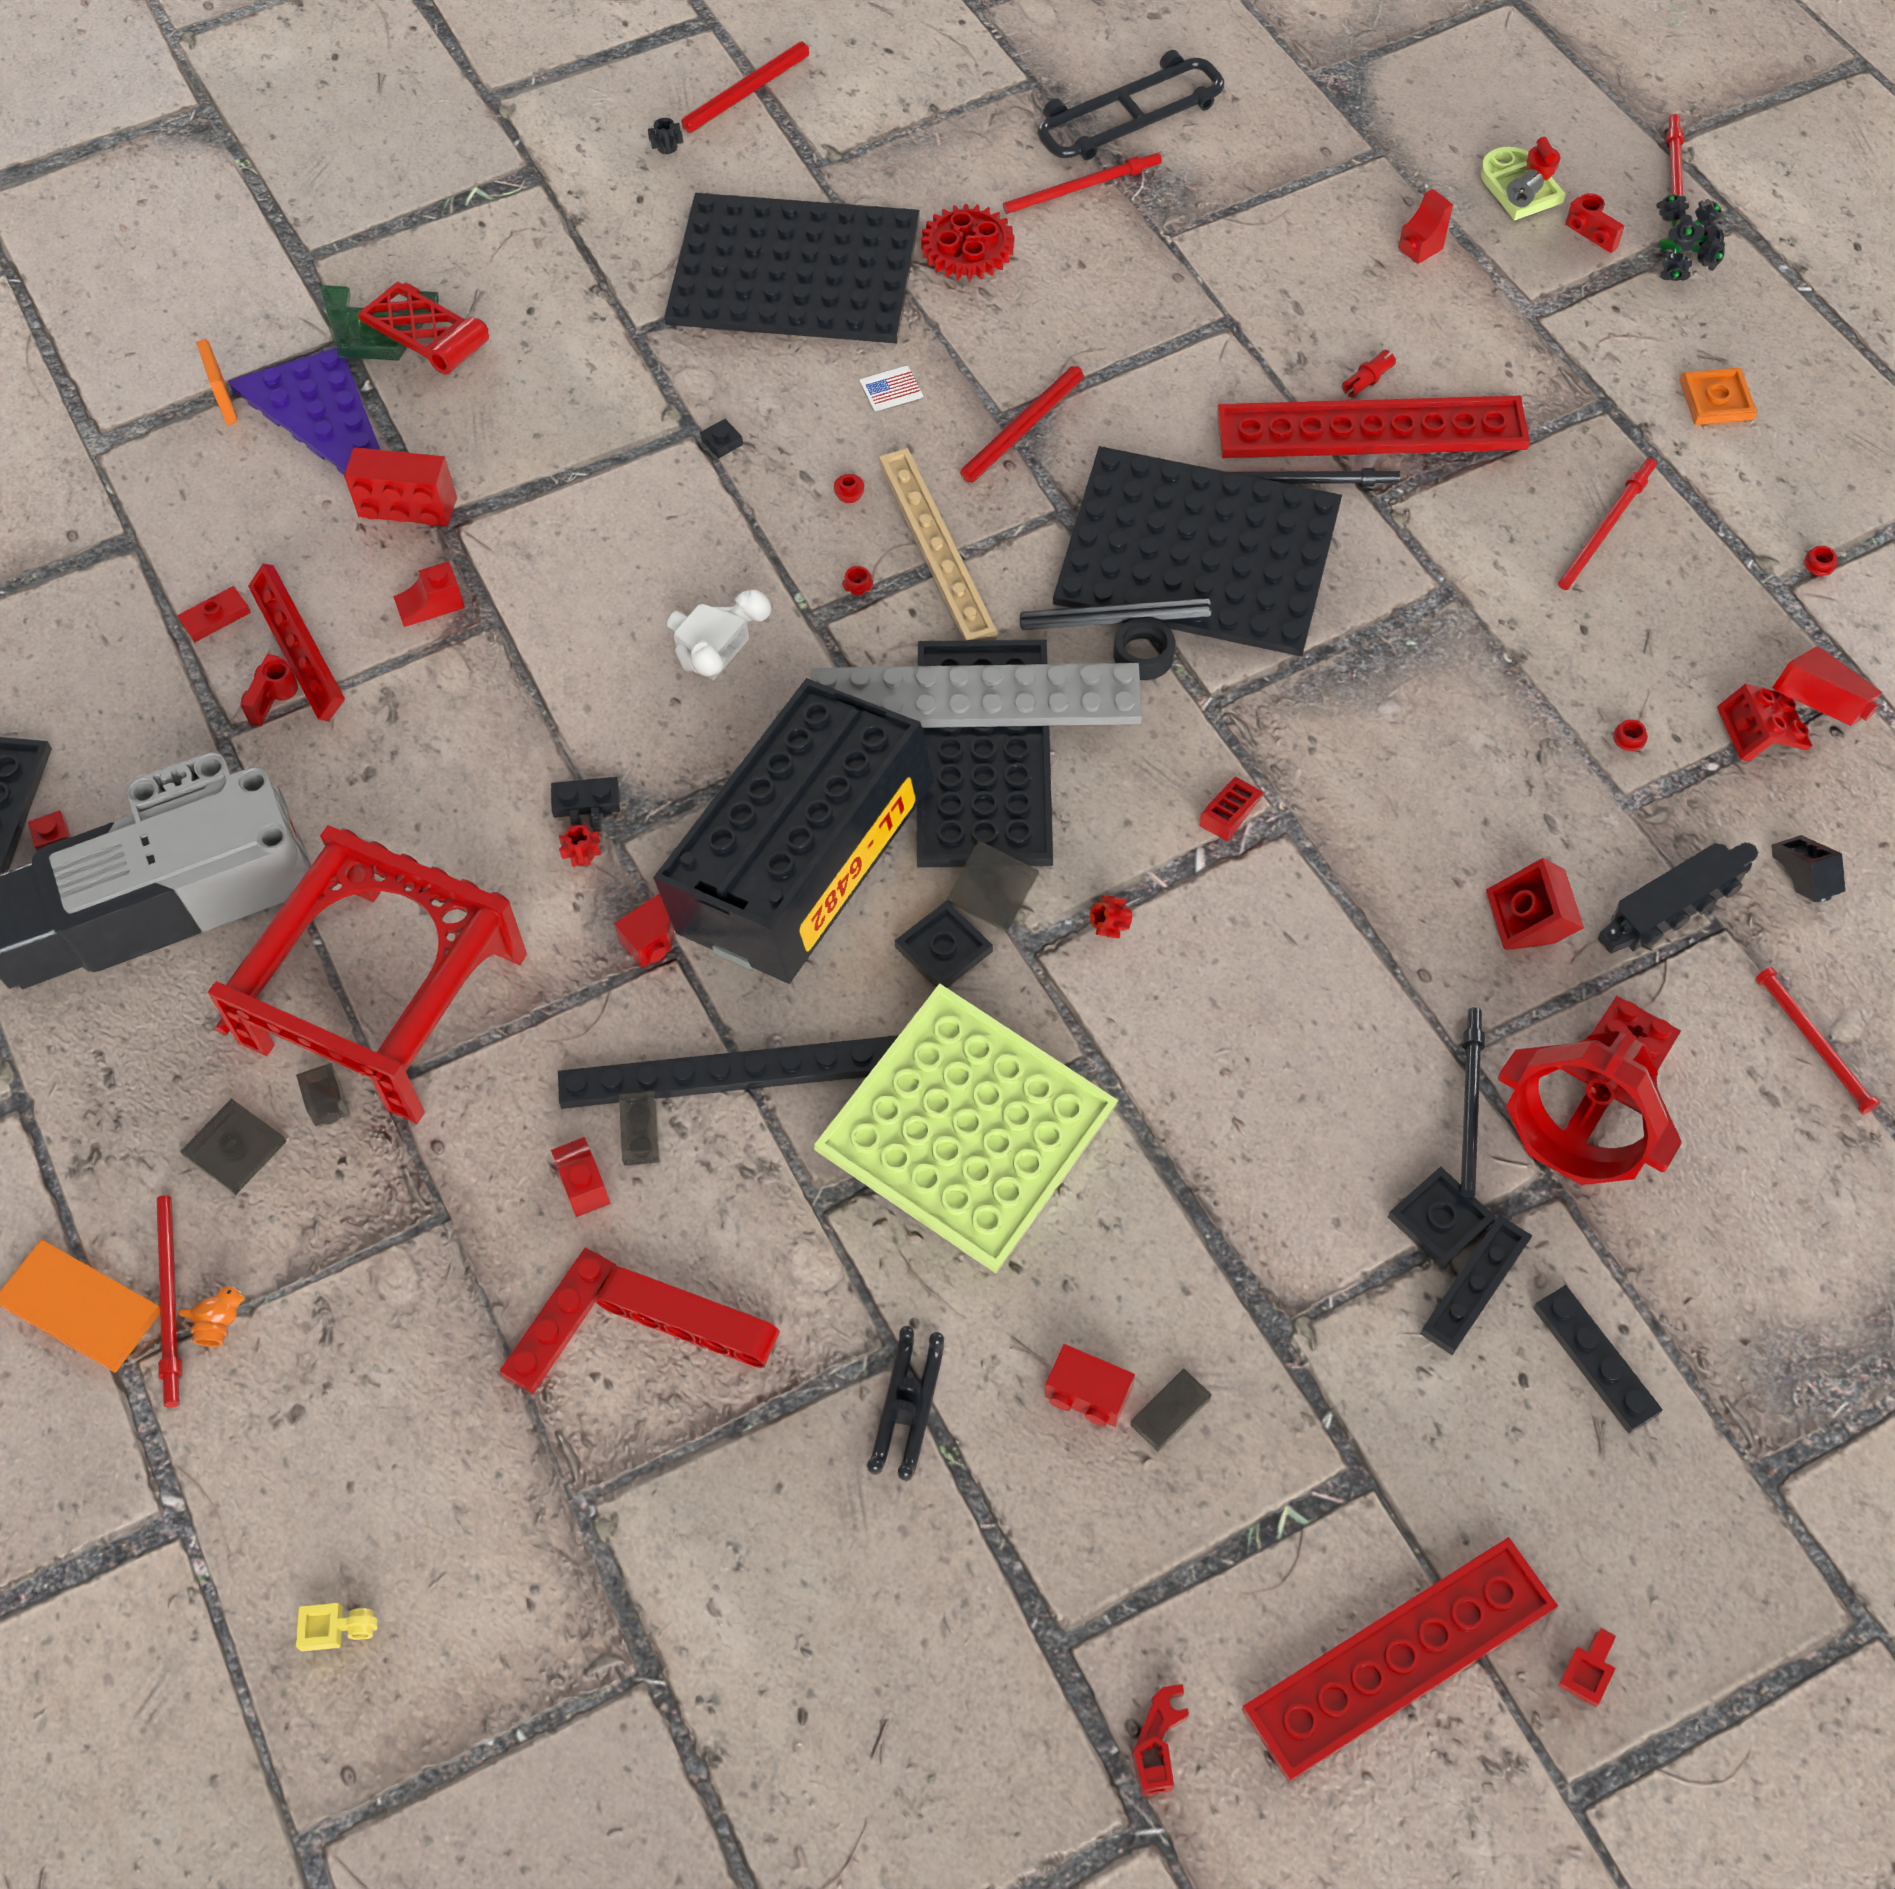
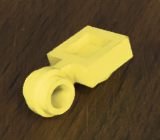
M340 1603L301 1606L298 1611L296 1648L301 1652L340 1648L342 1631H348V1638L369 1639L373 1637V1631L377 1629L378 1619L374 1617L373 1610L366 1608L350 1610L349 1617L343 1618V1606Z

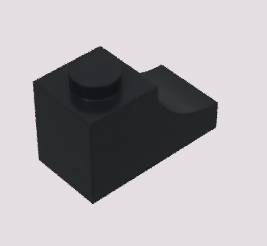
M1803 835L1771 845L1772 857L1778 860L1787 870L1793 881L1796 893L1813 902H1825L1834 895L1846 892L1842 853Z

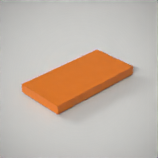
M42 1239L0 1291L1 1308L113 1373L118 1371L160 1315V1307L157 1304Z

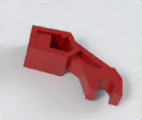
M1183 1684L1162 1687L1151 1699V1708L1135 1749L1132 1752L1141 1796L1173 1790L1174 1781L1169 1747L1163 1741L1166 1731L1187 1720L1189 1717L1188 1708L1175 1710L1170 1705L1172 1698L1184 1696ZM1152 1748L1160 1751L1158 1757L1162 1761V1765L1144 1768L1142 1762L1143 1754L1150 1752Z

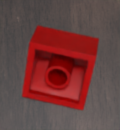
M1544 858L1486 889L1503 948L1506 950L1555 944L1584 929L1566 870Z

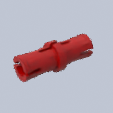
M1382 350L1370 362L1361 364L1358 371L1342 383L1344 393H1348L1353 388L1348 397L1355 398L1367 386L1375 385L1379 381L1380 376L1396 364V358L1393 353L1385 359L1384 357L1390 351Z

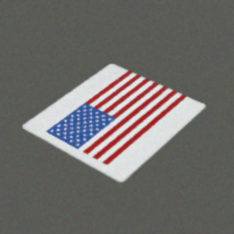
M903 366L860 379V383L875 412L924 397L909 366Z

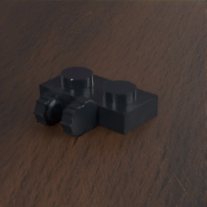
M618 777L551 783V810L553 817L570 816L572 826H582L580 815L591 814V828H593L594 832H602L601 813L620 812Z

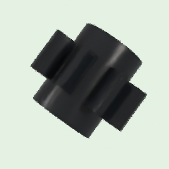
M670 118L656 120L653 125L654 128L648 129L651 148H657L662 154H671L677 151V144L683 143L680 124H674V121Z

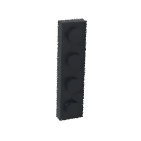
M1499 1215L1422 1328L1420 1335L1453 1356L1529 1243L1532 1235Z
M1567 1285L1541 1299L1534 1305V1311L1628 1434L1660 1415L1663 1411L1661 1406Z

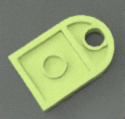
M1500 147L1490 151L1485 156L1481 168V178L1514 220L1564 203L1565 192L1550 177L1547 181H1544L1543 187L1535 194L1534 200L1528 206L1517 207L1513 205L1507 197V186L1515 178H1520L1527 171L1526 160L1529 152L1517 147ZM1499 160H1502V161H1506V162H1508V163H1500V162H1498V161H1499Z

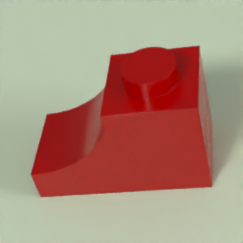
M1434 189L1424 193L1418 210L1411 220L1402 226L1398 248L1417 264L1444 248L1453 204Z
M449 561L418 570L420 575L417 581L409 589L393 596L404 627L465 608Z
M585 1137L551 1149L576 1217L611 1204Z

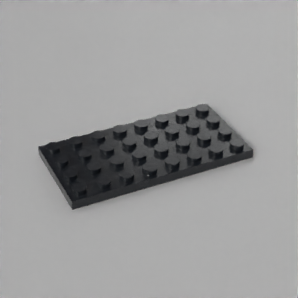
M1047 639L918 641V666L1048 664ZM1049 726L922 728L934 783L917 805V867L1053 866Z

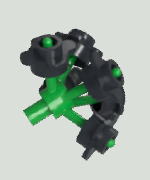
M1670 195L1656 204L1657 209H1660L1659 215L1662 216V219L1672 221V228L1669 230L1668 237L1661 239L1659 243L1662 250L1670 249L1674 252L1662 261L1664 270L1660 273V277L1663 280L1684 281L1690 278L1689 268L1692 266V260L1680 253V250L1697 252L1698 262L1702 263V266H1708V269L1711 271L1723 260L1725 254L1724 233L1722 229H1718L1717 224L1721 225L1724 223V220L1721 216L1723 211L1718 203L1709 199L1699 201V207L1695 210L1697 220L1694 222L1692 221V216L1686 214L1689 203H1685V196Z

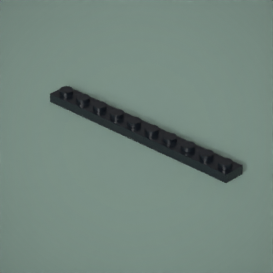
M899 1035L559 1070V1104L561 1109L867 1077Z

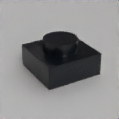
M726 418L700 432L701 441L718 459L743 445L742 436Z

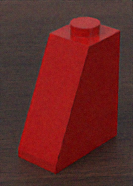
M1819 646L1790 661L1772 687L1777 692L1849 726H1852L1861 719L1867 721L1878 709L1879 705L1875 702L1882 694V691Z

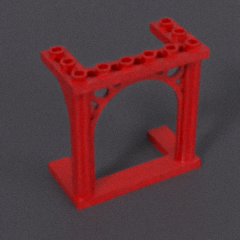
M327 825L320 835L325 845L323 850L227 984L224 985L215 981L207 993L237 1043L268 1056L275 1046L268 1033L289 1041L371 1078L387 1111L418 1124L425 1111L408 1078L406 1070L464 982L478 965L494 954L521 965L527 956V952L510 902L498 892L488 893L479 889L473 882L467 879H461L460 881L448 876L445 871L436 866L429 868L418 863L410 855L393 853L377 841H371L370 843L360 839L348 829L342 828L339 830ZM375 874L385 879L382 881H376ZM337 884L342 885V887L339 890H331L332 888L337 886ZM381 892L399 894L419 904L427 911L435 923L438 934V951L433 967L377 1052L257 999L311 921L325 908L345 897L357 895L374 903ZM434 900H437L440 903L444 904L440 907H437L433 905L432 902ZM459 909L467 913L465 918L456 923H445L442 921L444 915L452 910ZM449 933L455 934L454 941L447 939Z

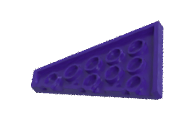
M341 346L228 380L234 394L238 393L247 400L248 405L256 410H260L263 416L278 427L280 425L292 434L294 439L306 444L307 448L321 459L330 461L343 475L354 447L381 450Z

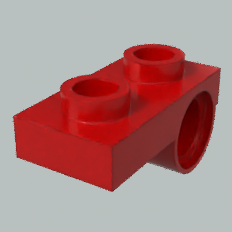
M1587 193L1577 197L1571 202L1565 225L1609 253H1612L1619 246L1625 225L1603 212L1605 201L1601 196Z
M266 654L262 664L256 668L254 679L249 689L243 693L240 704L249 724L262 726L275 700H288L297 693L298 683L288 661L276 655Z

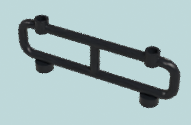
M1170 50L1160 60V67L1163 70L1069 109L1059 98L1050 100L1043 109V115L1046 119L1039 124L1037 135L1047 150L1056 157L1072 158L1081 155L1084 160H1090L1096 155L1097 147L1195 105H1198L1203 111L1208 110L1214 104V97L1223 91L1225 81L1221 73L1208 60L1202 58L1184 60L1176 50ZM1193 69L1202 70L1214 83L1209 88L1200 86L1194 90L1192 95L1147 114H1144L1130 97V95ZM1116 101H1119L1133 117V120L1093 137L1082 136L1074 145L1068 147L1057 144L1048 132L1056 126Z

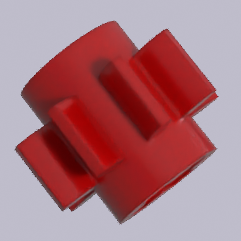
M587 824L583 826L570 825L565 835H559L562 859L570 857L573 867L577 864L591 865L595 855H601L598 845L601 842L598 831L590 833Z
M1102 895V903L1099 902L1092 905L1090 923L1093 927L1097 928L1096 935L1119 939L1120 931L1130 929L1132 911L1129 907L1125 906L1126 899Z

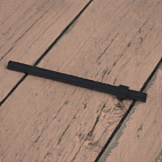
M1361 468V471L1231 472L1286 484H1361V487H1374L1375 483H1399L1400 471H1375V468Z
M1476 1007L1468 1010L1467 1030L1463 1033V1048L1466 1050L1460 1195L1465 1198H1472L1476 1195L1481 1051L1485 1048V1033L1482 1031V1010Z

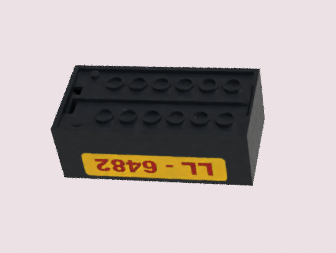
M806 678L653 877L676 934L714 950L716 955L751 971L756 969L790 984L934 783L921 722Z

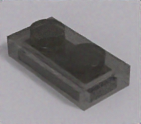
M655 1091L619 1094L623 1165L660 1162L657 1096Z
M1183 1368L1131 1420L1130 1426L1159 1452L1211 1400L1212 1394Z

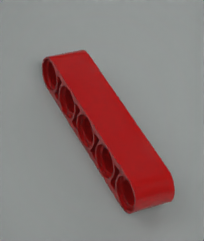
M619 1266L611 1268L596 1299V1303L610 1313L757 1368L765 1367L780 1334L776 1326L765 1320Z

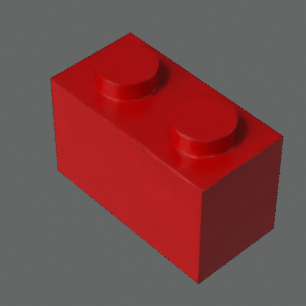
M1063 1344L1046 1381L1045 1397L1049 1398V1402L1059 1409L1070 1411L1072 1408L1085 1414V1418L1096 1425L1106 1426V1424L1116 1427L1132 1391L1135 1374L1067 1344Z

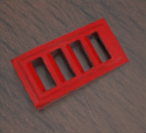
M1235 776L1201 813L1199 826L1228 842L1262 798L1264 792ZM1238 789L1244 792L1245 794L1249 795L1250 797L1247 798L1239 794L1235 790ZM1231 796L1244 804L1240 805L1229 798ZM1224 804L1233 808L1234 810H1236V812L1234 813L1233 811L1225 808ZM1220 812L1225 816L1229 817L1230 819L1227 820L1222 816L1218 815L1217 813Z

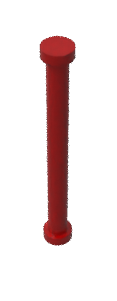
M1769 967L1759 973L1755 981L1759 986L1764 985L1825 1061L1859 1104L1857 1109L1860 1113L1864 1115L1875 1109L1881 1103L1880 1100L1868 1093L1775 977L1777 972L1774 968Z

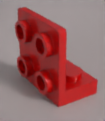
M1745 683L1717 706L1740 760L1750 762L1773 743L1802 750H1808L1812 747L1808 737V728L1800 720L1796 712L1795 701L1777 691Z

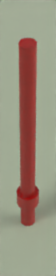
M1672 114L1668 118L1669 130L1666 133V144L1670 147L1671 195L1683 196L1681 146L1684 143V132L1680 128V116Z
M1160 153L1142 158L1136 156L1127 159L1124 164L1004 202L1003 209L1005 214L1128 174L1131 177L1142 173L1143 169L1161 164L1162 158Z
M1647 458L1639 470L1633 472L1625 483L1626 488L1559 580L1558 586L1561 589L1568 590L1635 495L1640 494L1648 484V477L1657 466L1654 459Z
M162 1195L156 1199L162 1359L158 1362L159 1379L163 1380L164 1407L173 1408L180 1405L179 1378L183 1376L182 1359L178 1358L172 1197Z

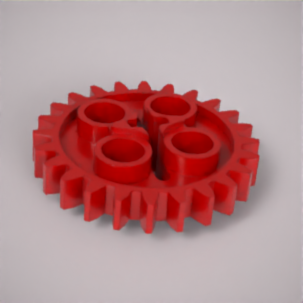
M964 204L962 210L953 205L952 212L942 209V217L934 214L933 222H926V229H922L921 250H923V258H927L928 266L935 265L936 273L945 270L946 278L953 273L956 274V280H959L962 275H966L968 281H971L973 275H977L981 280L983 279V273L986 272L993 276L994 268L1003 270V263L1010 262V255L1014 254L1015 236L1013 234V227L1008 226V219H1000V212L991 215L990 207L980 211L979 204L974 209H969L968 204Z

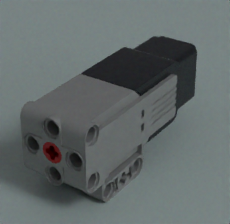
M214 752L202 754L133 780L127 789V797L133 815L45 846L34 854L31 863L0 874V979L9 989L20 986L23 990L82 967L90 972L102 971L285 902L308 871L310 865L305 846L290 816L279 787L275 788L265 770L258 767H251L232 773L223 756Z

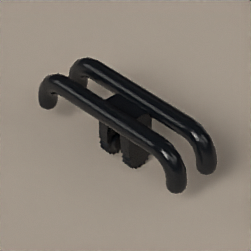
M903 1326L899 1331V1343L872 1456L867 1462V1469L871 1474H880L886 1463L895 1423L910 1426L903 1460L898 1468V1476L902 1481H910L917 1468L944 1350V1336L940 1332L932 1333L929 1337L928 1354L921 1383L910 1377L907 1378L914 1345V1330L910 1326Z

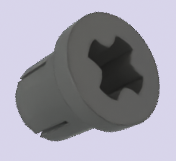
M1527 170L1520 178H1515L1509 183L1506 193L1513 205L1526 207L1534 200L1535 194L1544 184V179L1540 173L1534 177L1538 171Z

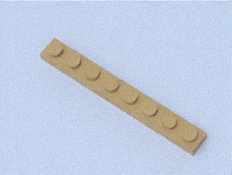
M906 448L879 456V465L963 641L997 639V630L909 449Z

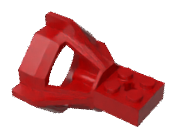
M1616 995L1592 1034L1588 1035L1586 1039L1572 1044L1515 1049L1500 1071L1498 1080L1514 1089L1506 1108L1527 1154L1580 1185L1635 1180L1644 1163L1660 1172H1665L1681 1146L1682 1141L1657 1088V1071L1681 1030L1672 1026L1666 1020L1657 1018L1644 1011L1633 1002L1626 1001ZM1559 1069L1587 1084L1586 1094L1564 1131L1546 1112L1539 1093V1079ZM1614 1099L1642 1115L1644 1137L1637 1142L1618 1148H1604L1586 1143L1608 1105Z

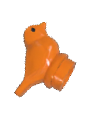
M226 1286L219 1290L216 1296L201 1301L192 1309H180L179 1316L191 1319L194 1322L191 1328V1333L193 1334L192 1342L201 1346H222L224 1338L228 1336L227 1327L235 1321L237 1307L245 1300V1296L242 1295L238 1288Z

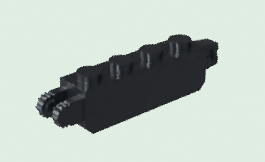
M1744 842L1729 850L1723 844L1714 843L1618 902L1614 915H1612L1611 923L1600 932L1598 936L1599 942L1604 945L1610 954L1629 947L1634 952L1644 945L1647 947L1653 946L1663 937L1666 931L1671 928L1674 931L1679 930L1690 920L1692 915L1697 912L1700 915L1708 912L1716 904L1717 900L1723 896L1727 899L1734 896L1743 887L1741 881L1745 874L1750 871L1752 862L1758 856L1759 852L1756 846L1749 842Z

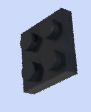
M945 901L895 940V948L935 987L939 984L946 988L993 952V945L948 901Z
M1440 1166L1389 1212L1388 1218L1443 1269L1492 1225L1496 1216L1475 1197H1462L1460 1195L1461 1184Z

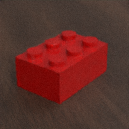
M353 448L344 478L358 517L449 526L457 495L445 456Z

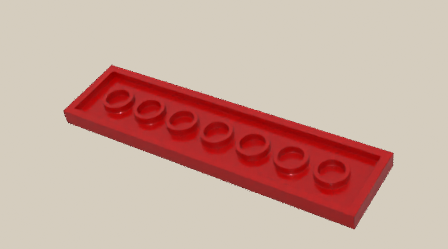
M1508 1537L1243 1705L1241 1710L1287 1782L1290 1783L1555 1611L1558 1604Z

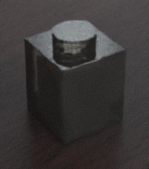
M332 1063L296 1074L305 1109L315 1126L332 1124L341 1117L350 1115L340 1078Z

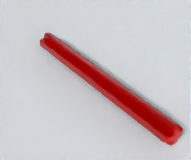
M803 41L793 45L681 119L682 128L688 133L694 132L807 58L810 54L809 46Z
M1071 366L961 469L960 474L963 476V480L967 483H973L1084 379L1082 369L1079 366Z

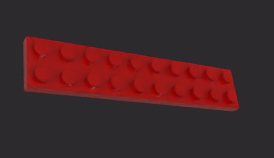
M1521 395L1218 404L1217 407L1222 459L1528 450L1530 443Z

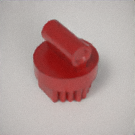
M1544 136L1537 140V146L1530 149L1526 160V170L1538 171L1534 177L1540 173L1544 181H1547L1555 174L1561 157L1559 152L1552 148L1547 137Z

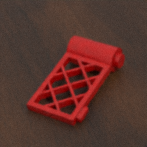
M397 281L358 313L360 321L429 359L431 365L444 375H449L489 340L488 327L481 319L468 317L465 320L420 294V289L407 282L401 284ZM398 294L406 297L409 300L402 302H391V300ZM427 309L431 311V314L414 315L413 310ZM410 310L409 316H392V311ZM376 312H389V317L376 318L372 315ZM436 322L452 323L450 327L436 328ZM433 323V328L415 330V324ZM411 324L412 330L398 331L394 328L396 325ZM419 338H435L427 346L417 341Z

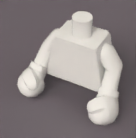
M748 590L740 593L735 598L737 603L733 607H711L700 604L689 616L674 611L668 619L667 626L675 631V653L683 670L687 672L694 671L714 681L749 640L747 622L752 620L761 622L769 617L771 602L767 596L758 590Z

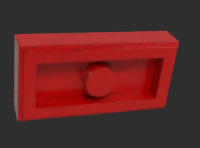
M232 586L178 614L177 617L195 643L250 614L251 611L236 588Z

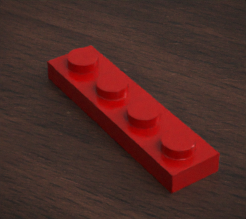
M585 1247L500 1369L501 1376L534 1394L596 1303L598 1294L611 1268L617 1265Z

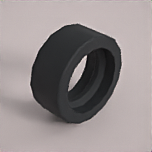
M1140 617L1127 621L1121 625L1115 635L1113 650L1115 663H1139L1140 680L1156 679L1164 675L1173 664L1176 643L1173 631L1165 623L1155 618ZM1150 639L1157 642L1163 648V653L1155 658L1142 659L1129 654L1125 646L1133 640Z

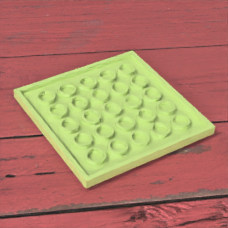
M939 984L814 1144V1150L985 1267L997 1273L1114 1110L1118 1100L948 988Z

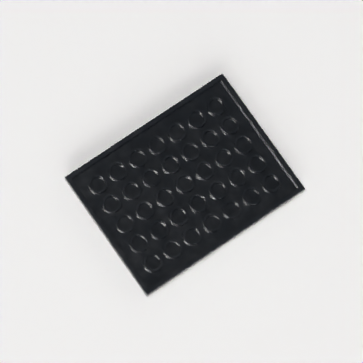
M695 193L664 315L665 324L897 344L919 226L920 210Z
M1099 446L1053 595V604L1074 608L1208 597L1211 601L1210 616L1159 621L1165 623L1173 630L1303 657L1342 495Z

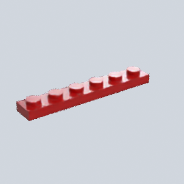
M263 563L248 587L317 719L329 722L345 700V697L274 565Z

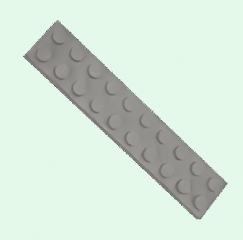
M1139 663L812 668L811 680L920 721L922 728L1141 724L1142 721Z

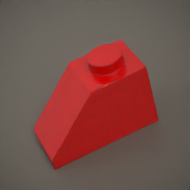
M660 893L614 923L619 942L642 969L650 963L660 961L671 950L674 927Z

